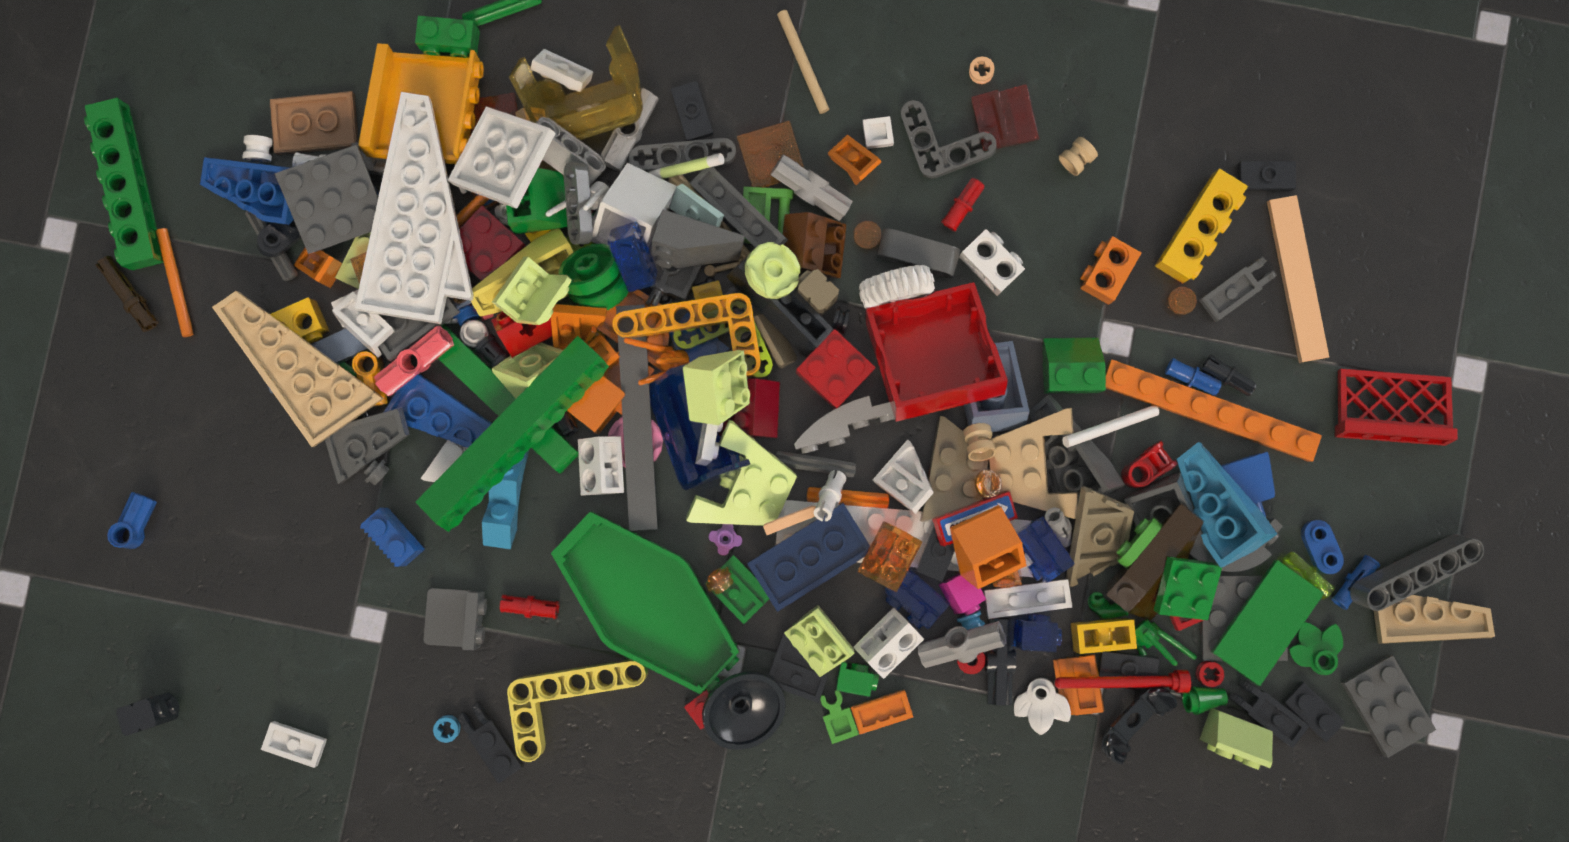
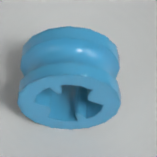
M980 610L968 616L963 615L957 618V622H960L966 630L985 625L984 620H980Z
M452 715L442 716L433 727L434 736L440 742L448 743L453 741L460 733V722ZM446 722L451 723L450 728L454 730V733L450 732L448 736L443 735L444 730L440 728V724L444 726Z

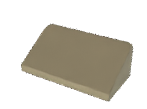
M763 314L756 315L754 317L756 326L777 366L783 368L796 361L797 356L786 337Z

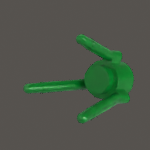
M1145 619L1135 626L1136 644L1139 654L1147 655L1143 645L1147 649L1154 645L1173 666H1177L1178 662L1158 641L1160 639L1158 635H1160L1191 659L1195 660L1197 658L1188 648L1160 629L1154 621L1150 623L1148 619Z

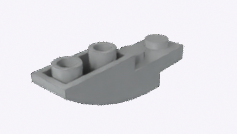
M867 396L836 408L816 421L794 443L795 450L801 449L802 454L819 450V444L828 442L829 447L846 443L845 438L850 436L849 425H853V429H859L869 426V420L880 418L881 423L894 420L890 402L872 407L870 397Z

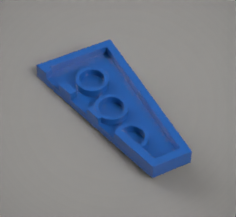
M421 374L416 375L401 387L384 411L402 408L407 426L447 439L467 448L492 424Z

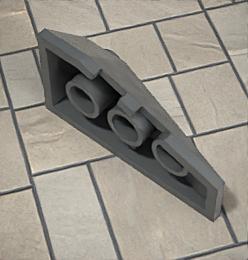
M1047 395L1029 410L1031 421L1035 422L1064 409L1051 395ZM1073 420L1074 433L1082 431ZM1071 434L1044 436L1047 470L1049 469L1054 484L1051 486L1053 493L1078 492V497H1080L1081 487L1085 486L1109 497L1125 485L1110 460L1092 440L1066 448L1062 439Z

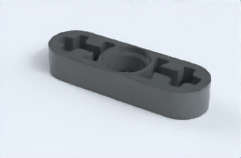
M568 162L564 167L568 236L572 244H589L593 236L591 207L587 211L583 209V206L590 199L588 168L584 162Z

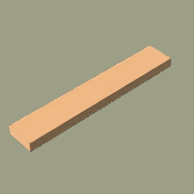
M1297 195L1267 201L1298 361L1302 363L1328 358L1329 353Z

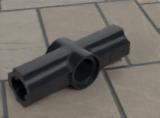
M992 618L989 619L988 624L997 621L1001 623L1006 635L1007 644L1004 647L985 652L987 704L1012 705L1013 675L1016 672V651L1013 649L1014 619Z

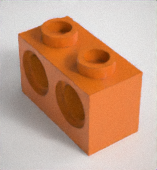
M1113 236L1106 242L1101 241L1094 253V256L1097 257L1093 266L1088 264L1080 277L1084 281L1080 289L1109 305L1115 301L1139 259L1141 252ZM1110 251L1117 252L1120 255V264H1115L1110 260ZM1096 275H1102L1106 278V288L1099 287L1096 284Z

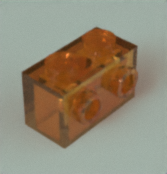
M883 521L857 572L897 592L923 541Z

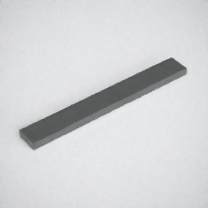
M645 305L616 306V315L623 311L645 308ZM624 318L619 323V329L623 333L630 332L634 327V322L631 318ZM618 335L621 390L625 393V397L622 399L629 531L658 529L650 388L649 383L644 385L638 384L639 380L649 377L647 349L624 343V338ZM644 336V337H638V338H632V339H636V340H640V341L647 342L646 336Z

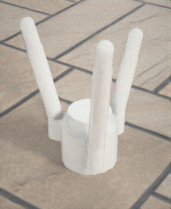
M600 181L595 182L590 187V199L583 206L585 211L590 207L592 210L596 209V213L592 218V227H594L601 200L610 189L605 183ZM566 200L548 210L546 216L549 217L566 208Z

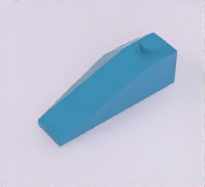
M1201 442L1196 443L1177 458L1186 490L1190 492L1195 508L1193 512L1204 520L1201 527L1203 543L1220 568L1252 553L1277 535V532L1261 510Z

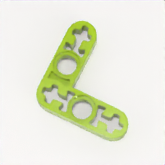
M734 301L730 306L732 312L734 307H737L739 310L744 309V311L747 309L746 304L740 301ZM717 308L703 316L707 319L715 318L719 310ZM754 321L758 348L762 347L763 352H759L760 360H766L768 365L764 367V373H760L758 370L752 376L764 378L770 374L773 364ZM720 324L719 330L715 333H708L704 327H700V331L705 338L699 340V335L696 334L691 337L690 344L678 340L682 336L681 331H675L673 338L678 347L688 350L730 331L729 327L725 328L724 324ZM696 328L687 329L686 331L689 333L695 331ZM739 328L735 333V338L741 342L742 334L750 331L747 328ZM744 356L747 369L750 371L752 366L755 365V359L752 356L750 358Z

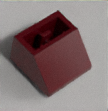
M747 379L750 391V404L724 421L721 432H717L716 436H722L728 421L731 420L753 438H777L780 382Z

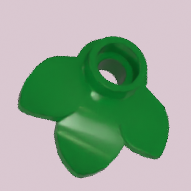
M1304 622L1298 631L1299 645L1289 648L1291 658L1300 666L1311 667L1317 674L1329 675L1333 673L1338 666L1337 654L1343 648V636L1337 624H1333L1321 632L1314 625ZM1321 656L1326 658V663L1323 666L1319 664Z

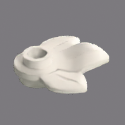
M1036 678L1031 681L1027 691L1018 695L1014 703L1015 716H1028L1031 728L1039 735L1049 730L1054 719L1065 722L1070 721L1071 709L1068 700L1063 695L1056 693L1054 684L1046 678ZM1042 688L1046 691L1047 695L1039 697L1036 694V690Z

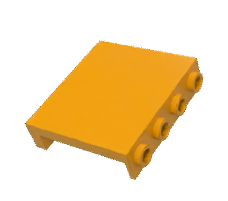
M377 43L358 144L363 153L370 158L387 159L401 92L430 97L445 164H456L469 140L470 129L475 127V114L473 112L474 106L478 104L480 97L478 82L479 78H482L484 74L483 62L479 60L475 50H470L469 58L396 53L392 51L388 44Z

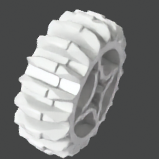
M925 265L908 266L890 270L862 281L859 286V295L864 308L867 309L903 299L925 297L934 291L933 282L935 281L929 267Z

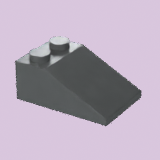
M662 210L652 239L651 260L664 268H671V266L684 268L738 261L741 256L745 236Z

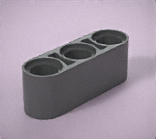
M885 228L883 229L876 256L907 267L925 265L930 268L932 274L952 278L954 277L961 250L948 244Z

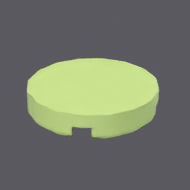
M766 242L758 245L748 255L745 262V276L749 285L757 294L765 298L779 299L787 296L797 287L800 265L796 256L788 247L774 244L775 242Z

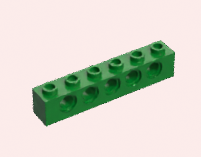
M119 98L85 105L86 116L84 121L87 129L91 132L93 141L90 143V148L98 163L96 175L99 182L103 185L105 195L102 196V201L110 216L108 228L115 239L117 247L114 249L115 258L122 267L130 270L164 263L156 234L157 226L130 107ZM114 128L112 135L107 137L108 130ZM120 154L119 160L113 164L115 155ZM125 180V187L119 191V184ZM131 206V214L125 217V210ZM137 233L138 238L136 242L131 244L132 235Z

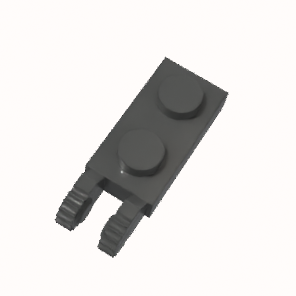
M1261 257L1250 266L1242 268L1199 300L1215 322L1263 289L1262 286L1277 276L1274 271H1271L1257 281L1251 274L1267 262L1264 257Z

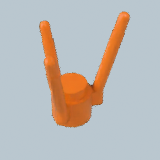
M624 339L626 344L663 352L661 357L656 359V363L660 364L664 371L639 380V385L651 383L665 377H674L675 372H683V367L689 363V356L684 350H674L672 346H661L636 339Z

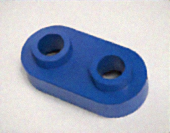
M1311 520L1305 523L1301 530V538L1314 568L1323 574L1337 573L1343 566L1344 558L1331 527L1322 520ZM1317 529L1322 531L1320 539H1317L1315 536ZM1329 555L1333 557L1331 565H1328L1326 562V558Z

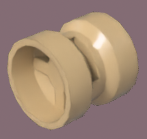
M1078 137L1072 143V148L1064 150L1058 157L1067 171L1078 176L1084 170V165L1096 159L1098 153L1089 141L1083 137Z
M976 423L964 429L965 442L969 444L967 453L970 460L985 461L995 456L996 449L991 441L992 431L989 424Z

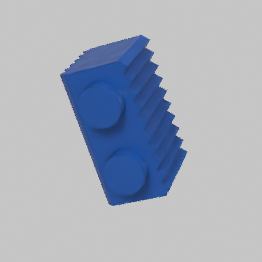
M380 507L361 524L360 529H364V533H368V537H372V541H376L379 550H383V554H387V558H391V562H394V567L407 566L424 551L423 546L389 508Z

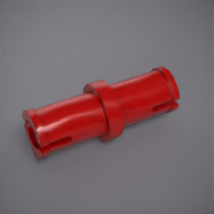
M502 595V600L500 601L501 613L523 614L525 618L539 616L557 619L559 614V601L535 599V596L530 595L527 598Z

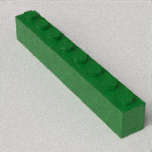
M577 336L416 501V504L438 526L449 532L452 528L458 526L462 522L463 517L483 500L484 495L493 486L502 481L504 475L512 466L519 463L523 459L524 454L534 444L542 440L546 431L563 418L565 412L584 396L585 391L594 382L603 377L605 371L609 368L608 364Z

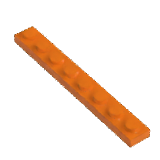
M1109 360L1105 371L1106 389L1150 405H1156L1161 409L1308 462H1313L1322 437L1320 434L1118 361Z

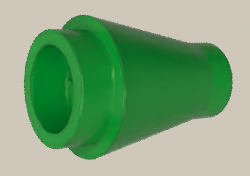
M1191 686L1188 693H1182V702L1186 712L1198 715L1213 708L1226 705L1228 697L1224 688L1214 689Z

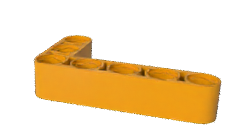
M742 293L623 311L618 313L613 319L614 331L624 339L728 323L733 351L744 350V356L750 355L756 361L755 368L747 371L746 375L752 376L760 368V354L750 299ZM742 300L746 303L747 309L743 314L739 315L731 311L730 306L734 301ZM713 304L718 308L719 313L715 318L707 319L703 316V309L706 305ZM686 309L690 312V319L687 323L680 324L676 322L675 314L678 310ZM653 313L662 316V323L657 328H651L647 325V318ZM624 318H631L634 322L633 329L628 333H623L619 329V323ZM739 328H747L751 332V338L748 342L741 343L735 338V333Z

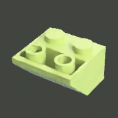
M744 350L701 356L683 367L690 421L720 425L750 404Z
M819 605L803 615L784 632L792 645L801 653L819 677L854 654V648Z
M1216 709L1209 711L1200 740L1208 743V750L1232 759L1234 754L1233 759L1258 770L1260 765L1271 768L1273 731Z

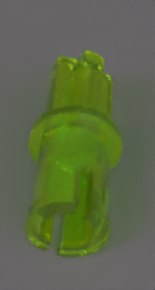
M1292 551L1284 556L1282 563L1324 593L1321 599L1331 595L1330 591L1334 590V585L1323 578L1317 572L1315 566H1310Z

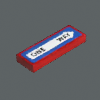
M1004 491L933 518L940 546L953 543L950 527L997 505L1002 507L1009 521L1017 519L1010 491Z

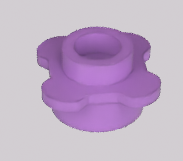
M723 524L722 528L717 531H711L709 534V540L716 544L720 555H727L731 548L734 546L738 547L742 543V537L735 533L733 524ZM727 536L728 541H724L723 537Z

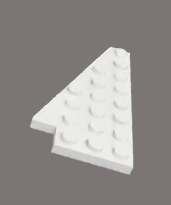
M401 92L355 309L362 312L441 324L447 297L473 301L474 296L432 101L429 96Z

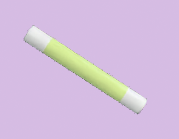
M719 153L651 170L649 173L660 179H666L724 164V156Z

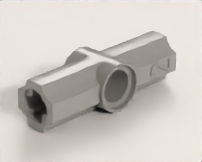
M637 87L623 114L617 118L615 129L600 155L607 167L621 172L634 145L641 139L642 130L659 100L650 91ZM628 124L636 127L635 131L631 134L622 133L623 127Z
M784 154L770 173V175L794 190L793 193L813 206H818L839 221L845 216L853 202L828 185V181L810 169L807 171Z
M999 621L969 630L958 626L950 629L944 637L920 643L918 645V654L925 668L953 660L969 663L977 657L978 653L1004 647L1007 644L1006 635Z

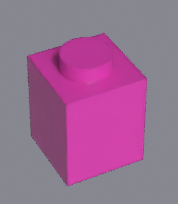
M960 573L939 584L954 614L965 613L968 616L981 608L979 604L987 600L981 588L977 589Z

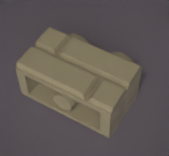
M818 269L812 273L807 270L799 277L798 293L822 317L837 302L839 289L831 281L827 282V277Z

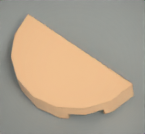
M809 506L764 524L763 527L766 535L815 517L814 509L816 506Z

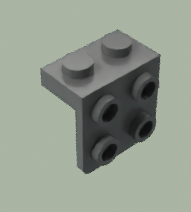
M429 589L427 592L424 642L427 645L462 647V650H476L480 648L485 638V627H482L483 615H486L487 598H484L485 591Z

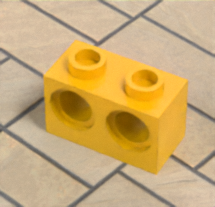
M309 297L270 314L310 344L323 338L322 335L329 332L317 301ZM311 316V326L308 329H304L302 325L303 320Z

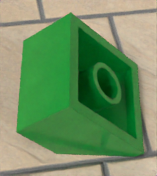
M1099 338L1042 339L1044 394L1100 393L1106 390L1105 360Z

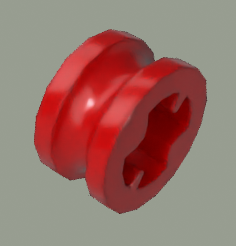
M1203 661L1196 668V678L1202 685L1216 687L1224 679V670L1218 663ZM1206 668H1215L1216 673H1213V675L1216 676L1213 680L1204 678V675H1207V673H1204Z

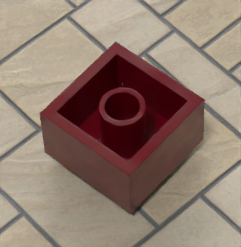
M483 206L459 230L467 268L481 281L526 247L520 239Z

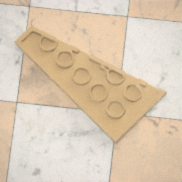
M235 291L212 307L311 447L317 446L385 399L242 293Z

